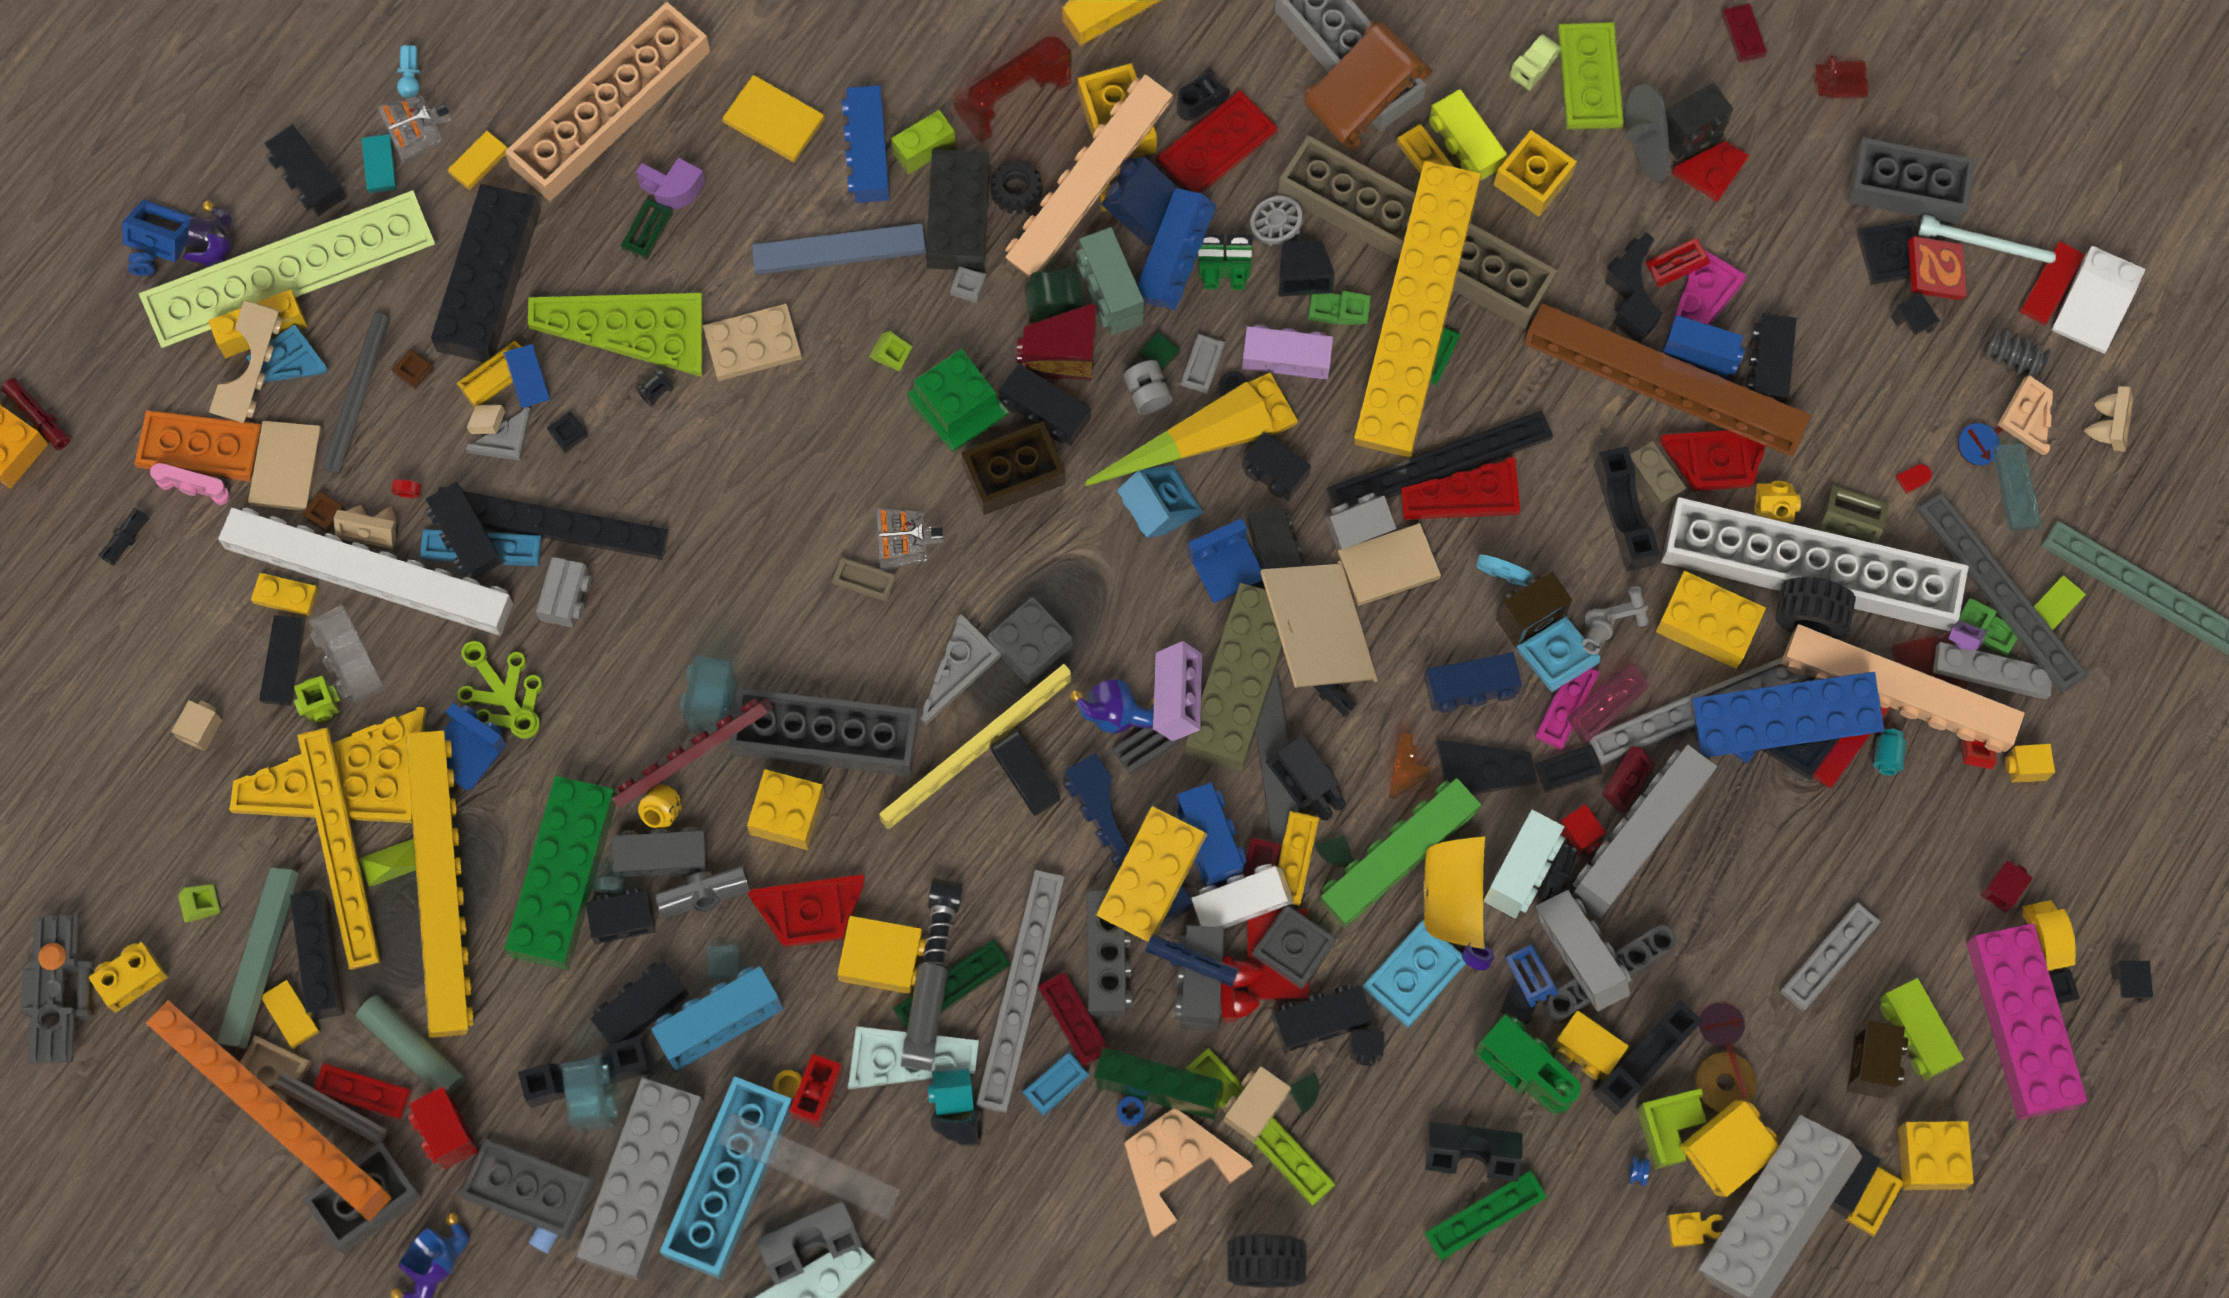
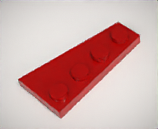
M1516 456L1497 464L1490 463L1480 466L1479 469L1454 473L1452 476L1440 480L1436 478L1401 488L1402 520L1519 515L1520 501Z

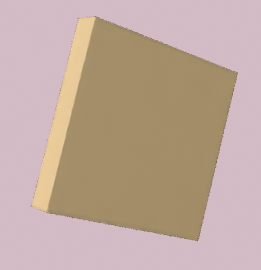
M254 1036L240 1064L289 1106L292 1097L276 1089L274 1086L281 1073H285L301 1082L311 1062L260 1037Z

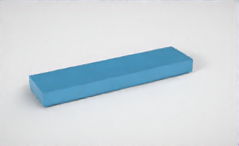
M423 529L420 551L421 560L454 562L453 559L457 558L453 548L448 550L442 542L439 534L443 533V530ZM488 533L504 562L501 565L539 567L542 545L541 535Z

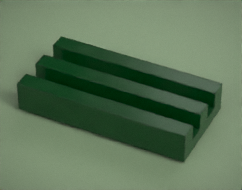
M646 198L621 244L622 250L632 251V254L636 256L639 254L643 259L648 260L673 214L672 208ZM651 207L654 208L636 244H632ZM663 212V214H662L660 220L658 221V223H657V225H656L654 231L652 232V234H651V236H650V238H649L647 244L645 245V247H644V249H643L642 247H643V245H644V243H645V241H646L648 235L650 234V232H651V230H652L654 224L656 223V221H657V219H658L660 213Z

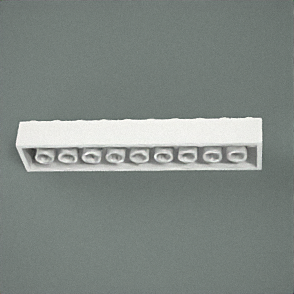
M1678 497L1672 509L1661 563L1778 591L1781 590L1782 583L1791 578L1816 577L1827 579L1845 586L1856 596L1854 609L1946 631H1951L1959 621L1969 567L1955 562Z

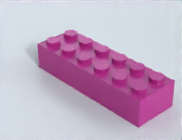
M2034 923L1974 936L1966 945L2018 1121L2075 1109L2088 1102Z

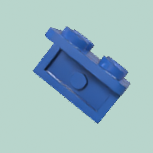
M452 703L446 711L451 721L443 730L445 740H451L452 757L446 758L447 769H453L454 783L466 791H470L476 786L507 745L500 735L502 731L489 721L483 724L476 719L478 714L468 706L463 705L460 708Z

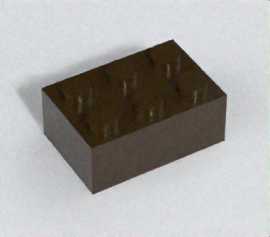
M1043 421L961 452L963 468L983 515L1065 485V470Z

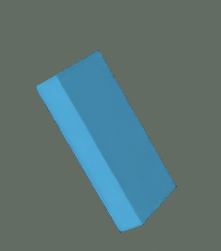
M1068 1052L1024 1090L1023 1095L1044 1117L1089 1077V1073Z

